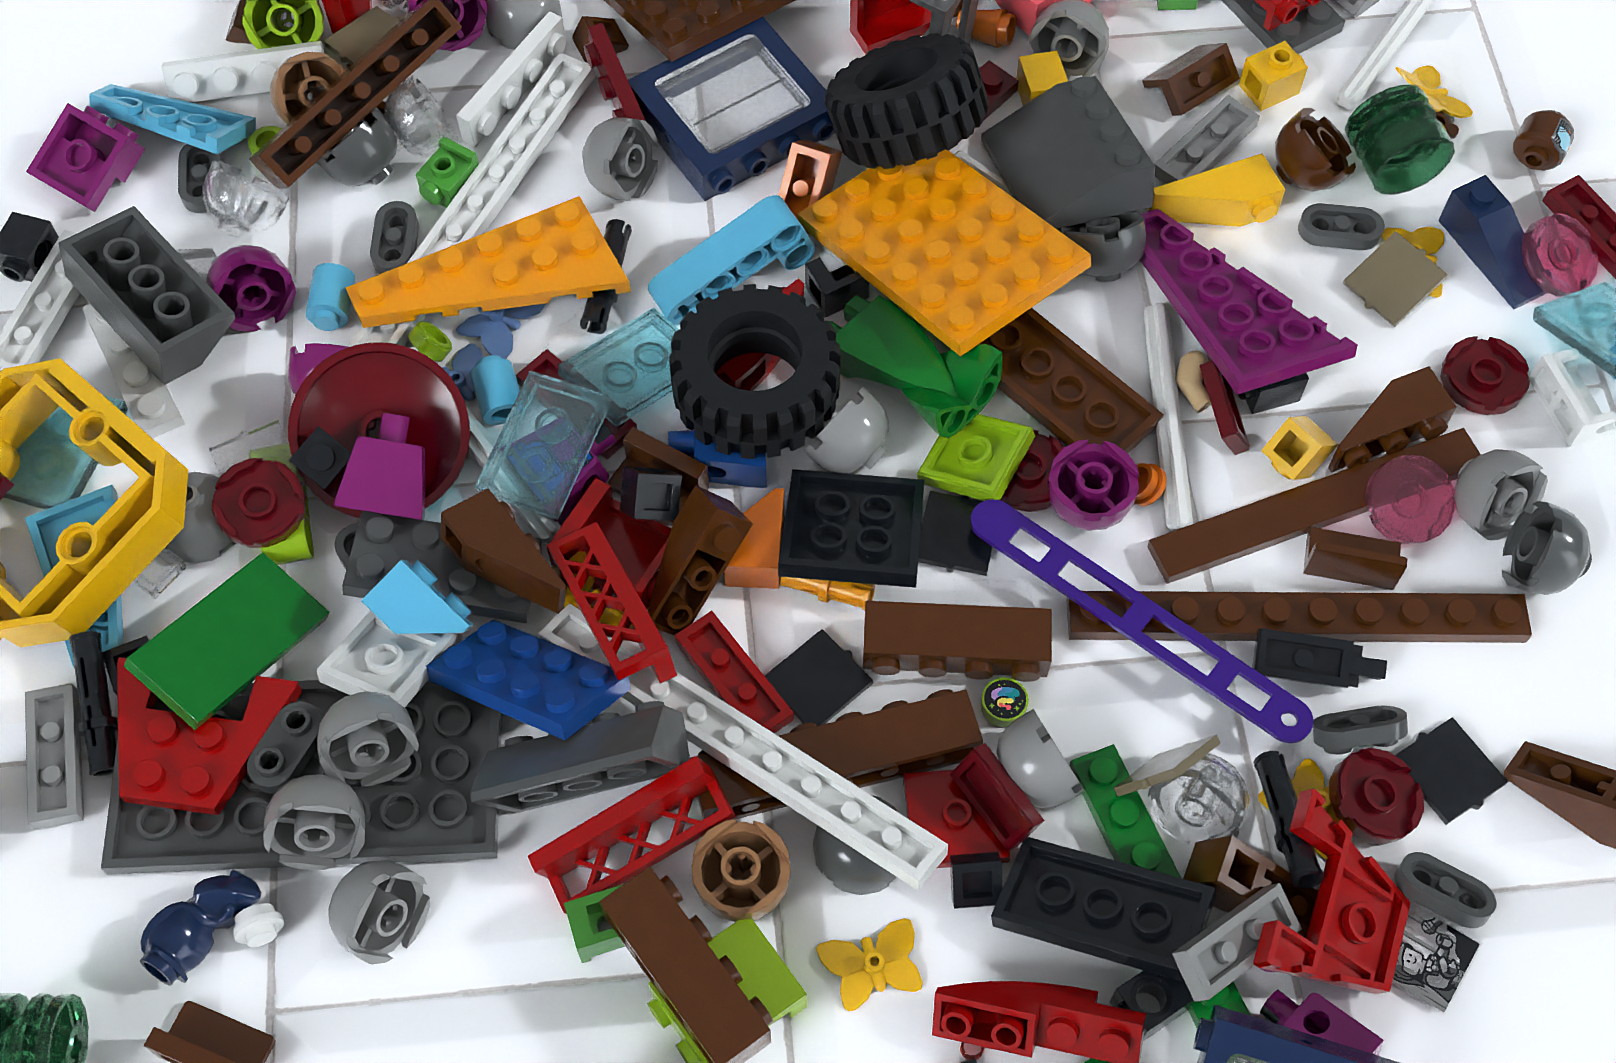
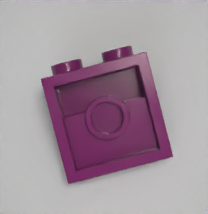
M67 103L26 172L91 211L96 212L114 180L117 178L124 183L126 182L145 148L136 143L139 135L117 122L114 128L106 125L109 118L87 105L84 111H81Z

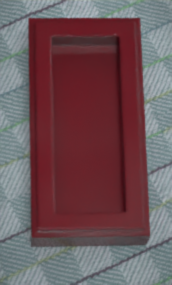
M1212 360L1199 365L1221 439L1234 455L1248 451L1250 444L1232 387Z
M986 743L975 747L950 773V776L1007 852L1018 847L1045 821L1019 786L1012 780Z

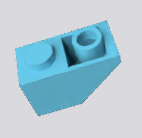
M400 560L361 600L395 634L464 633L474 625L467 618L472 611L452 592L447 597L433 586L438 578L419 560H416L413 565L407 560Z

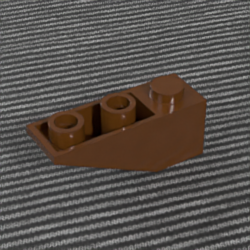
M1425 367L1390 381L1338 445L1328 466L1331 473L1345 467L1349 469L1366 463L1372 457L1385 452L1388 455L1402 450L1409 443L1424 438L1426 441L1436 438L1448 429L1447 424L1457 406L1431 367Z
M695 485L672 524L648 607V613L657 629L671 635L677 634L694 622L753 525L730 500Z
M489 488L441 512V539L466 571L557 614L564 609L565 594L568 586L560 569L555 565L550 566L541 555V549L536 539L530 533L524 534L517 525L509 505L504 501L499 502Z

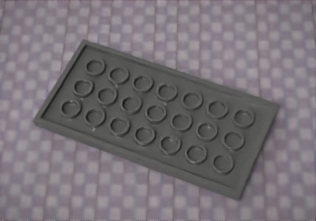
M319 680L298 681L302 690L296 702H308L314 705L323 717L334 703L349 696V694L319 682ZM428 680L405 707L412 720L419 743L418 751L416 752L414 749V752L410 755L411 765L407 770L390 781L374 786H361L360 779L351 780L345 778L346 784L350 785L363 804L365 843L358 855L350 859V853L344 857L333 858L336 859V865L362 864L366 861L378 860L420 862L497 858L499 809L472 803L470 792L487 751L501 748L502 713ZM254 683L248 685L211 717L242 721ZM157 697L153 709L174 712ZM305 719L295 720L291 724V728H300L305 723ZM117 740L101 869L107 875L288 867L279 862V853L273 851L271 847L268 853L264 847V817L267 806L274 794L258 789L247 773L219 815L124 802L119 796ZM318 750L315 751L299 777L305 775H325L319 760ZM279 759L268 760L264 765V769L274 768L278 764Z

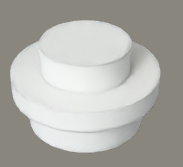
M260 903L247 907L235 916L236 926L233 929V935L236 942L247 943L249 947L266 945L272 942L277 937V932L283 928L284 920L282 914L275 912L274 906L270 903Z

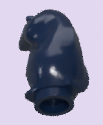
M231 870L229 876L218 875L198 882L194 887L192 898L186 902L181 901L166 906L148 922L140 940L141 950L144 954L140 959L141 965L152 976L166 985L171 986L176 980L186 983L188 981L186 973L196 968L210 952L214 944L212 933L216 929L231 928L235 924V916L240 911L260 900L262 892L256 881L236 870Z

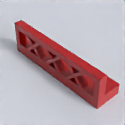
M597 522L592 523L547 544L556 566L560 569L572 596L617 680L626 678L651 666L660 684L677 676L665 641ZM586 544L588 554L583 563L565 560L563 557L564 554ZM589 576L603 579L605 585L600 594L582 591ZM605 608L620 610L623 616L618 626L599 623ZM623 640L637 642L642 650L622 661H619L616 655Z
M694 756L529 854L527 857L534 872L549 880L563 913L567 914L564 906L565 902L625 883L649 866L652 867L701 838L709 829L726 820L735 818L736 815L712 767L697 756ZM709 790L719 810L702 821L689 818L688 814L693 799ZM679 808L678 814L671 813L673 810ZM662 817L675 821L668 841L661 845L646 842L653 822ZM685 824L693 825L690 828L683 831ZM638 832L636 839L630 838L631 835ZM619 842L634 845L627 865L619 870L604 867L611 847ZM644 848L651 850L646 854L642 855ZM596 857L594 864L587 862ZM579 866L591 869L586 889L571 897L562 876ZM602 873L609 875L600 880Z

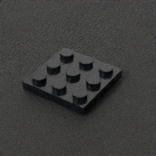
M792 469L778 563V576L916 588L925 480Z

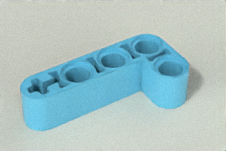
M779 195L768 196L652 278L647 289L667 321L672 325H679L688 312L697 313L696 304L707 297H710L712 300L717 298L718 292L730 287L733 290L776 258L787 270H794L805 265L814 255L815 246L785 201Z

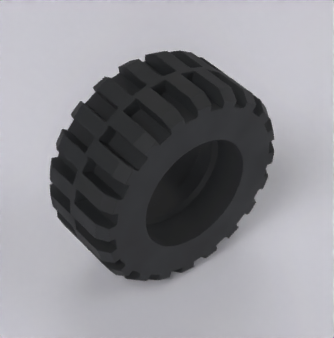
M929 33L927 36L920 37L915 35L908 37L906 40H895L887 43V46L868 51L861 58H855L849 62L848 67L841 68L836 73L835 79H831L828 84L824 99L841 150L849 160L859 166L864 165L866 168L875 169L877 166L889 169L901 164L904 166L916 164L918 160L924 158L928 160L938 156L937 153L945 149L950 150L954 148L960 140L969 138L974 133V129L981 126L989 106L988 96L974 51L963 39L951 34L940 36L938 33Z
M756 284L743 285V290L733 291L732 287L719 291L717 298L712 300L710 297H707L696 304L697 313L690 311L681 320L680 329L673 335L671 341L672 353L669 354L675 408L680 411V419L685 427L690 430L694 429L695 438L703 444L710 445L711 442L716 443V451L726 455H731L732 451L741 452V458L755 459V454L767 453V458L781 456L782 449L789 447L790 451H795L803 447L806 436L811 439L815 438L824 429V421L831 420L836 409V400L839 398L840 344L836 342V332L832 324L827 320L824 321V313L814 304H810L807 307L805 297L795 292H791L790 295L784 294L781 287L768 285V289H756ZM747 353H767L777 356L789 363L795 370L793 375L782 384L760 391H747L732 387L716 375L717 371L726 362Z

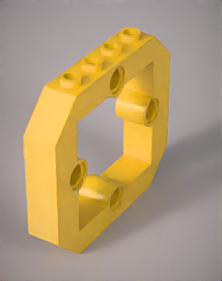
M61 358L4 368L0 372V472L9 480L14 477L20 466V455L17 449L60 406L73 418L69 427V438L77 447L103 466H114L123 462L139 478L94 525L88 522H77L62 531L55 546L56 555L60 561L25 598L5 580L6 569L0 562V640L5 638L20 648L66 641L74 634L86 632L184 528L189 469Z

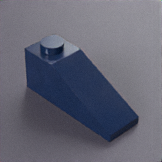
M1484 175L1452 190L1438 221L1513 310L1547 294L1550 288L1511 203L1492 181Z

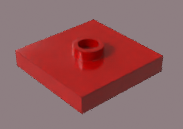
M953 770L903 773L907 818L948 844V855L937 868H950V855L999 852L1002 863L1010 862V851L1007 852L950 776Z

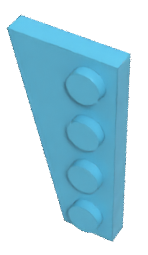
M109 84L89 93V106L105 114L108 118L125 121L214 154H219L233 145L240 144V141L251 136L256 131V117L123 86Z
M112 484L25 517L44 577L60 561L56 555L55 546L62 531L77 522H88L94 525L118 500V493ZM122 594L87 630L101 633L102 652L123 644ZM66 640L65 644L74 667L71 644L69 640Z

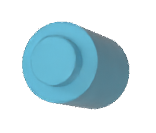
M323 263L313 269L305 315L316 328L323 331H334L348 323L351 301L345 287L355 284V275L350 269L335 263Z
M490 355L478 360L476 366L470 371V376L483 421L490 425H500L520 418L525 413V406L512 362L498 355Z

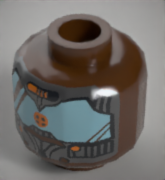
M1555 110L1533 112L1524 119L1513 142V153L1519 162L1530 169L1541 171L1554 169L1563 162L1573 142L1574 128L1562 113Z

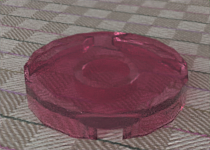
M1565 214L1545 216L1530 224L1523 235L1521 251L1524 265L1531 279L1543 291L1556 297L1571 296L1591 285L1597 275L1598 255L1597 251H1591V246L1588 242L1592 239L1588 230L1576 219Z
M1402 455L1381 464L1371 475L1365 491V502L1369 505L1371 513L1369 517L1373 526L1387 539L1400 542L1401 544L1424 543L1440 536L1451 523L1456 508L1454 499L1455 489L1448 474L1436 462L1420 455Z

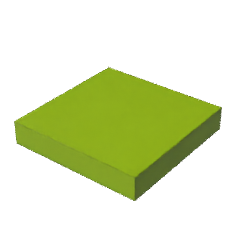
M978 414L956 435L950 438L938 436L916 475L918 479L925 480L924 485L982 501L990 499L1000 500L1035 438L1033 428Z

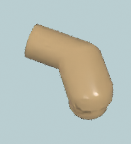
M1194 350L1186 353L1180 359L1175 381L1195 411L1200 413L1211 406L1207 389L1202 384L1203 376L1199 366L1208 362V359L1202 352Z

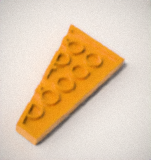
M580 196L345 287L363 328L415 321L419 315L442 312L443 317L459 315V309L481 307L482 312L545 304L549 303L553 297L576 294L577 299L593 297L594 291L615 289L616 294L631 292L628 278Z

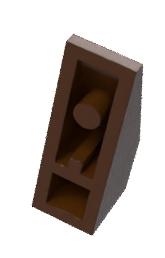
M1524 741L1504 770V777L1599 844L1616 849V770Z
M1233 835L1195 842L1183 879L1215 887L1216 900L1213 905L1214 907L1229 913L1263 887L1280 883L1302 928L1298 934L1304 938L1307 937L1318 890L1313 887L1307 889H1299L1297 885L1294 887L1289 871Z

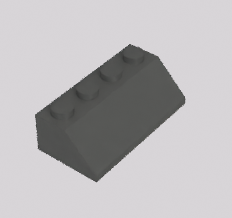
M135 206L58 242L67 279L163 385L201 366L235 320V313Z
M650 701L635 706V713L620 716L619 713L599 714L591 720L592 724L583 726L565 741L551 734L535 739L533 736L527 735L509 738L505 740V747L487 751L470 792L471 802L520 813L659 778L690 759L683 712L665 706L662 701Z

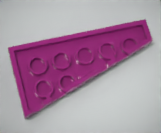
M1159 209L1141 214L1142 218L1144 217L1146 229V245L1140 259L1141 263L1237 395L1356 356L1358 344L1347 337L1341 340L1326 330L1327 323L1317 316L1309 319L1292 307V299L1246 268L1241 267L1237 270L1225 262L1226 255L1215 247L1210 250L1193 240V232Z

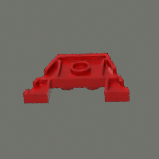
M119 657L117 662L119 796L127 803L219 815L248 773L247 762L249 756L281 709L290 703L296 702L299 698L302 688L298 681L256 676L242 721L210 717L194 730L175 712L153 709L157 696L124 667L126 658Z
M1314 788L1299 793L1289 831L1327 856L1323 871L1324 879L1320 883L1307 937L1304 938L1279 920L1265 922L1253 965L1261 969L1372 994L1390 992L1411 903L1372 856L1364 857L1351 842L1353 833L1342 819L1334 821L1322 807L1326 802L1323 796Z

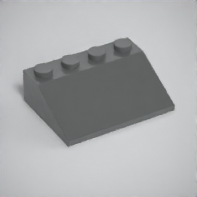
M1096 75L1078 77L1072 81L1056 84L981 134V141L1013 198L1056 229L1153 206L1155 165Z

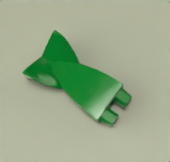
M856 295L846 303L843 313L844 320L848 323L845 326L840 327L833 321H828L836 332V342L840 344V374L846 378H861L901 389L910 405L939 436L950 438L970 423L990 402L1001 380V351L987 344H978L961 357L953 350L940 354L936 346L916 322L896 305L880 295L871 302Z

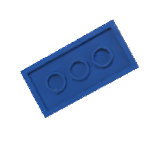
M494 619L481 625L477 631L455 646L448 648L441 656L426 665L430 682L564 741L631 690L629 676L618 681L610 666Z

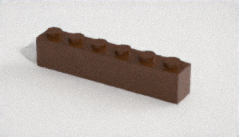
M440 0L421 1L252 155L249 160L277 190L289 188L459 31L462 26Z
M943 689L930 694L925 700L912 703L904 700L894 701L882 707L880 711L864 715L861 712H850L841 715L835 722L819 726L815 723H805L794 727L790 733L779 735L783 740L859 788L903 778V773L927 772L959 764L975 747L983 744V738L967 689L957 692ZM701 750L698 753L697 757L712 767L736 815L731 820L788 807L705 751ZM709 790L697 796L703 819L719 810Z

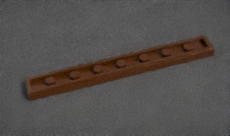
M1461 428L1150 539L1147 548L1166 584L1307 534L1310 527L1323 528L1458 479L1461 467L1467 461L1475 459L1481 454L1465 428Z

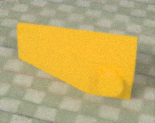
M1263 153L1155 187L1153 206L1147 208L1146 212L1159 209L1175 221L1183 223L1241 227L1253 222L1262 223L1277 215L1285 188Z

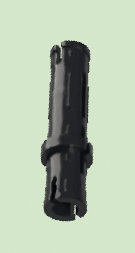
M612 219L606 223L604 239L622 268L628 241L632 234V227L627 224L624 233H622L625 221ZM615 289L594 291L593 297L587 298L584 313L580 320V326L583 330L587 328L588 321H590L588 333L603 334L607 330L611 306L613 302H617L619 294H616Z
M97 631L81 632L69 637L82 722L78 723L79 734L85 736L89 775L113 774L117 747L115 730L118 729V718L112 716L102 652L101 633H97Z
M1279 751L1263 752L1254 759L1253 763L1275 825L1274 841L1276 847L1285 856L1293 886L1297 885L1299 889L1312 888L1323 881L1324 873L1317 860L1314 847L1289 831L1298 799L1288 774L1284 755L1282 753L1279 754Z

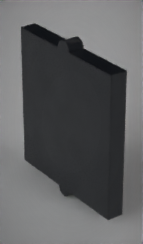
M930 491L921 526L918 562L944 567L949 573L958 570L987 576L993 547L973 532L970 522L973 509L983 501L970 499V497L964 495L960 497Z
M823 629L765 675L767 680L794 712V715L803 724L815 723L817 726L826 724L873 684V679L852 659V652L850 650L844 651Z
M1453 717L1428 734L1420 732L1414 743L1395 755L1402 759L1412 770L1409 774L1415 784L1419 782L1424 794V800L1445 825H1448L1471 808L1479 810L1484 804L1483 800L1508 783L1507 779Z

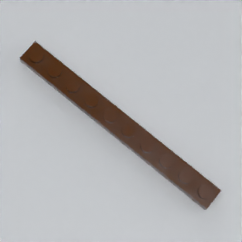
M1082 591L1121 618L1132 605V603L1114 591ZM1138 591L1211 641H1255L1256 632L1259 628L1354 642L1526 643L1532 636L1525 594ZM1066 598L1069 640H1129L1069 598ZM1154 618L1150 620L1142 631L1153 640L1187 641Z

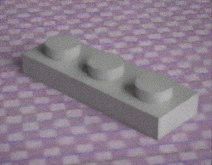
M1227 95L1154 163L1155 177L1168 184L1211 170L1257 127L1260 115L1230 95Z
M73 683L25 692L27 822L34 830L83 821L81 746L78 723H80L78 689Z
M1280 883L1263 887L1172 953L1194 1002L1209 1000L1254 966L1253 961L1265 922L1279 920L1297 933L1302 930Z

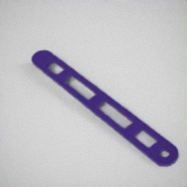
M990 499L979 503L973 509L970 521L971 527L979 538L1275 739L1284 743H1298L1304 740L1311 732L1314 719L1311 710L1304 702L1007 503ZM1020 529L1050 548L1040 562L1010 543ZM1068 562H1071L1132 603V605L1121 618L1058 574ZM1152 618L1156 619L1217 660L1218 663L1209 675H1205L1143 633V629ZM1237 675L1270 696V699L1261 711L1227 690ZM1283 714L1293 715L1296 718V725H1285L1282 722L1281 716Z

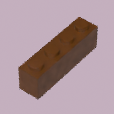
M865 600L862 669H872L873 673L879 675H895L900 671H918L920 675L931 678L942 677L946 673H965L966 677L976 680L989 679L993 675H1009L1014 680L1021 682L1036 681L1040 677H1047L1052 662V609Z
M649 866L599 901L604 918L707 1062L745 1063L772 1043L771 1030L768 1026L773 1023V1019L758 997L754 996L748 1000L737 985L743 979L732 961L726 955L718 959L709 947L708 943L713 938L697 915L689 919L681 909L679 903L683 901V897L673 881L667 875L659 879L651 866Z

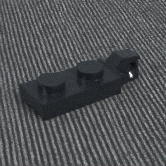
M1259 628L1256 632L1252 668L1269 678L1345 689L1348 687L1358 688L1359 678L1385 679L1387 660L1362 657L1363 646L1354 645V641Z

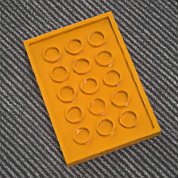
M946 149L937 153L938 156L928 160L924 158L916 161V164L908 166L901 164L889 169H883L881 166H877L875 169L868 168L797 214L798 221L807 233L854 271L858 272L865 280L960 357L1091 267V254Z

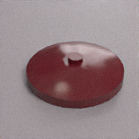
M374 342L358 344L340 350L323 360L308 374L293 400L288 421V442L291 456L295 454L318 426L352 452L358 436L378 439L382 413L406 416L410 418L406 444L425 448V509L436 503L458 479L466 462L470 446L471 433L468 410L452 378L428 356L409 347L393 343ZM296 467L305 484L324 503L344 514L360 518L362 510L334 506L346 468L329 488L324 490Z

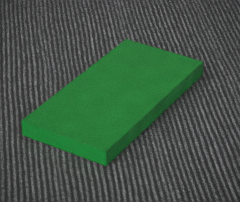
M262 552L127 657L124 667L190 727L196 730L250 685L256 676L263 674L325 622L330 612Z

